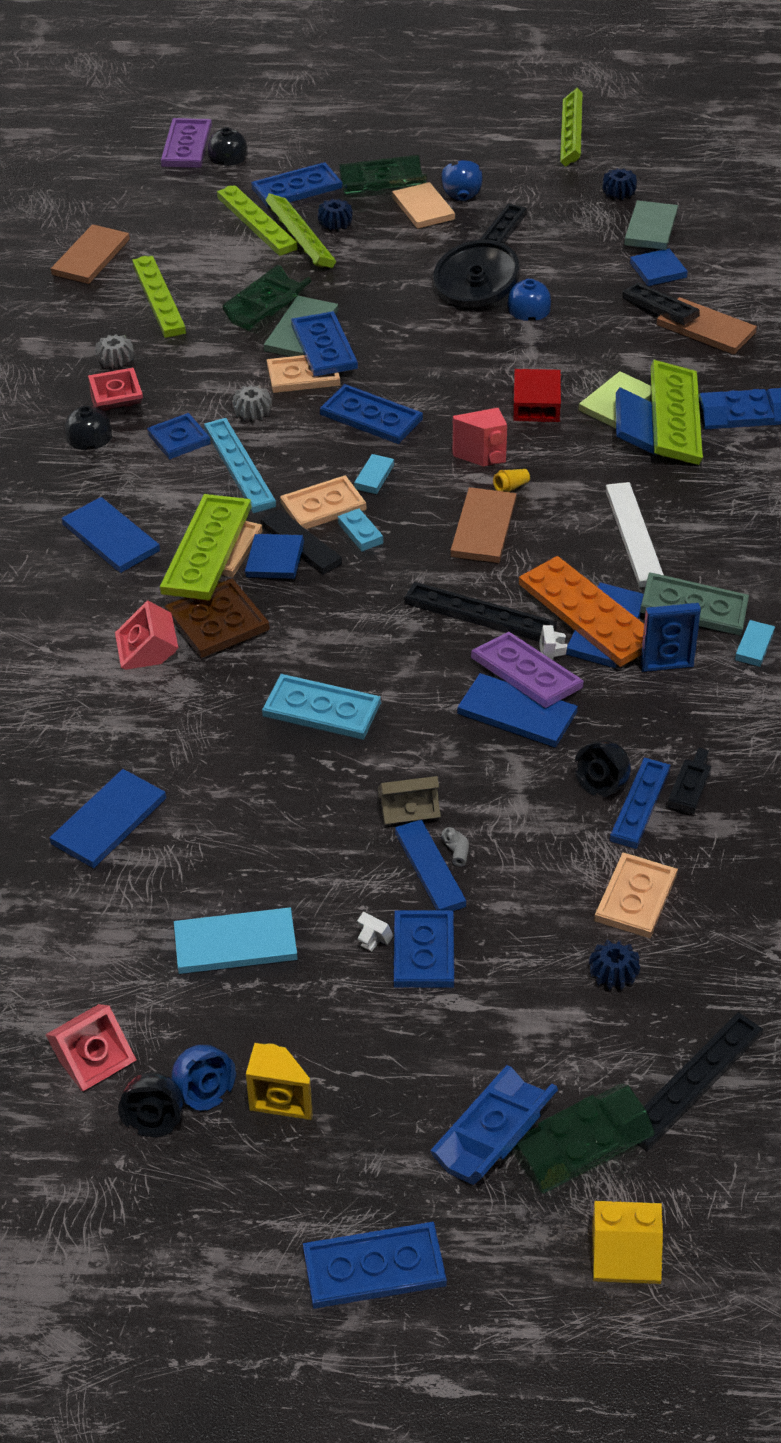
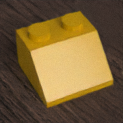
M254 1043L246 1071L249 1110L311 1120L313 1114L310 1078L286 1047H279L275 1044Z
M594 1201L592 1220L593 1281L661 1284L663 1247L662 1203Z

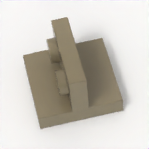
M438 776L381 783L378 787L379 799L381 798L384 825L440 818L437 793L439 788Z

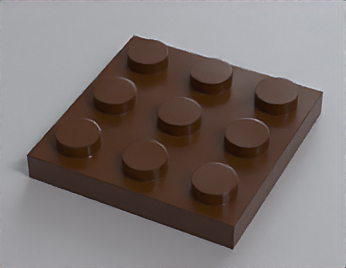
M233 578L217 584L210 600L184 597L165 605V610L172 614L173 623L200 658L270 630L268 620Z

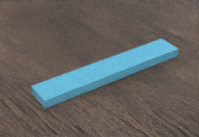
M227 418L205 423L206 433L245 499H251L252 512L256 513L276 507V500Z

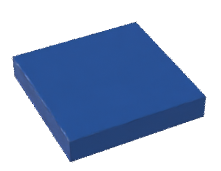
M670 248L630 257V264L647 286L687 278L688 271Z
M189 413L147 428L150 438L168 459L211 444L208 434Z
M255 534L245 569L246 577L295 579L304 544L303 535Z

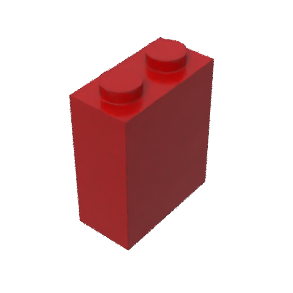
M515 369L513 421L560 422L561 370Z

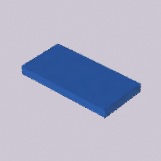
M324 162L251 182V186L265 206L271 208L266 202L269 193L286 198L288 202H293L341 189L342 181Z
M334 311L291 319V326L314 377L358 369L356 357Z
M346 384L320 408V415L396 444H400L423 420L422 412Z
M102 497L62 517V524L120 573L160 551V545Z
M599 583L598 588L637 619H640L642 615L640 609L644 594ZM575 630L567 645L566 655L616 668L617 664Z
M480 673L458 705L457 714L556 748L575 717L578 706L560 700L545 708L508 682Z
M122 769L49 837L50 843L88 866L95 868L166 799V792Z
M434 1222L303 1243L313 1309L447 1286Z

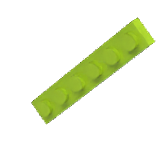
M578 88L563 99L560 162L565 167L571 162H576L581 155L582 92Z
M235 185L227 186L225 189L217 191L218 199L279 256L298 250L297 242Z
M269 193L266 202L271 207V211L277 214L279 221L285 224L287 231L293 234L296 238L295 241L304 248V252L312 258V262L321 268H324V266L333 268L336 263L335 258L288 200Z
M142 256L132 259L135 273L164 338L186 334L184 322L154 257Z

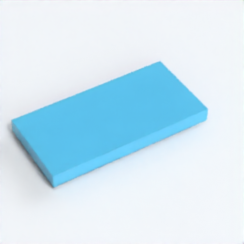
M280 674L262 709V715L272 719L364 740L381 704V696Z
M291 907L174 921L179 974L298 960Z

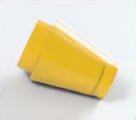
M527 469L499 470L493 477V485L496 491L510 492L530 481V474Z

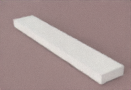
M630 482L606 485V494L639 588L646 587L649 572L663 575L632 487Z

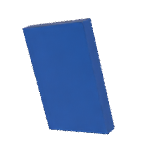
M619 387L616 391V436L657 455L654 453L652 402Z
M699 603L646 608L640 662L642 672L694 667L701 612Z
M395 910L394 988H454L453 910Z

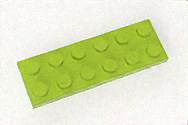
M653 360L651 365L654 453L663 457H671L686 463L699 465L703 454L697 371Z
M203 495L160 585L162 595L200 600L211 599L251 510V499Z

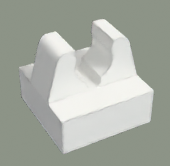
M543 625L539 643L540 652L551 660L555 656L565 655L567 651V644H564L566 635L554 632L553 625Z
M365 912L357 920L362 930L358 937V941L362 942L361 947L372 952L379 942L386 945L389 944L393 934L387 923Z

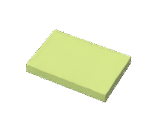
M619 371L580 402L578 410L616 428V391L619 387L648 401L652 399V389L650 385Z

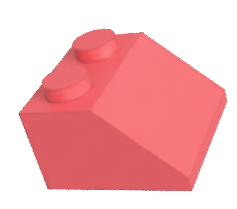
M134 367L88 376L93 405L101 410L139 404L143 399Z
M499 408L453 416L452 454L454 457L483 467L506 462L507 423Z
M148 600L115 632L121 668L125 670L162 664L178 649L171 612Z
M98 1004L45 1034L59 1062L81 1091L87 1090L136 1061L109 1005Z

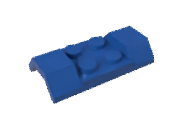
M781 388L768 389L767 391L765 389L708 392L699 393L698 395L699 403H701L703 410L704 429L781 425Z
M506 1065L430 1150L432 1156L448 1174L474 1185L499 1158L503 1160L538 1120L541 1116L539 1111L558 1091L557 1086L551 1084L546 1090H542L524 1082L512 1067Z

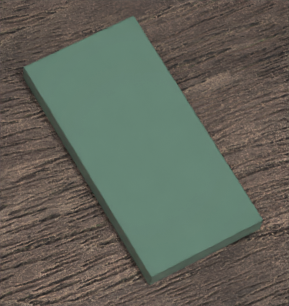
M637 200L625 236L624 245L667 250L678 212V205Z
M297 296L264 343V351L289 357L304 355L291 326V319L334 311L336 315L338 304Z
M649 572L640 613H645L648 607L699 603L701 608L699 626L741 636L749 595Z

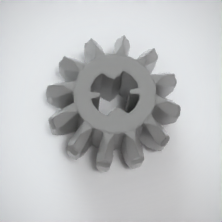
M107 335V338H100V342L96 343V358L98 363L103 365L104 368L111 367L113 370L119 367L122 369L123 365L128 366L130 361L133 360V344L130 339H126L125 335Z
M252 385L250 387L242 386L241 390L235 391L232 406L236 416L242 417L243 421L247 419L252 421L254 419L262 420L263 416L269 415L272 400L268 390L262 389L260 385L256 387Z

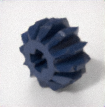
M616 168V170H609L604 174L602 189L603 193L607 194V197H613L614 200L617 198L623 200L624 198H631V195L635 194L637 179L631 170L626 171L625 168L622 170Z
M341 199L325 200L324 203L319 205L317 214L319 224L324 229L329 228L330 231L333 229L337 231L341 228L346 229L347 226L351 225L353 210L351 205L347 201H341Z
M608 939L604 946L597 944L589 958L591 977L596 978L598 986L607 984L609 991L613 986H617L621 991L625 984L632 986L635 977H638L640 973L638 952L633 951L631 944L623 946L620 939L616 944H612Z

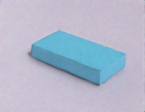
M372 454L354 482L356 490L377 494L394 467V459Z
M750 620L736 652L735 660L761 667L773 637L775 626Z

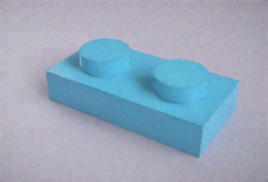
M360 508L338 516V524L361 551L383 544V535Z

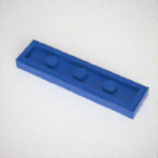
M644 757L610 834V842L634 849L638 848L670 772V764Z
M418 820L395 827V834L435 909L455 911L466 907V899L423 821Z

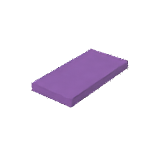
M173 118L162 154L161 166L201 168L212 121L210 119Z
M510 632L471 651L472 659L545 708L583 688L584 681Z

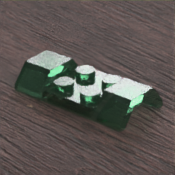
M419 155L339 164L345 195L364 193L366 189L367 191H378L384 188L412 187L424 184L427 181V174H423L421 171Z
M276 265L224 303L222 309L232 324L249 331L268 315L272 316L295 299L312 280L310 277H307L302 282L290 279L280 265Z
M620 1083L597 1096L591 1095L539 1122L538 1127L527 1132L513 1148L520 1151L531 1168L539 1189L544 1194L653 1136L654 1129L645 1108L629 1085Z

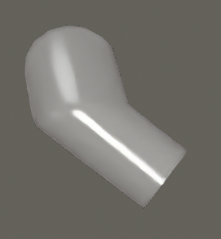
M447 827L442 831L441 837L445 845L454 852L452 863L458 867L465 866L469 841L459 831L452 827Z

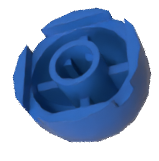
M461 160L458 161L457 165L453 166L450 163L441 173L444 191L450 198L460 201L469 200L475 197L481 189L483 181L482 170L480 171L479 166L474 162Z
M526 279L516 283L508 296L507 306L509 313L523 321H528V317H536V320L546 317L550 313L551 295L547 287L534 279Z
M195 1045L186 1049L178 1056L173 1065L171 1077L178 1085L184 1103L196 1110H209L223 1101L219 1097L226 1090L230 1092L233 1088L236 1077L235 1063L225 1052L211 1045Z

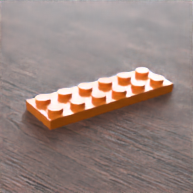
M559 556L519 576V585L620 667L641 655L644 623Z

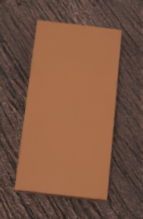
M92 224L51 268L52 275L90 284L130 240L129 233Z
M681 297L677 300L700 310L699 317L685 325L662 315L657 318L658 326L733 355L756 333L757 329L755 325Z
M469 487L451 547V557L500 563L517 493Z

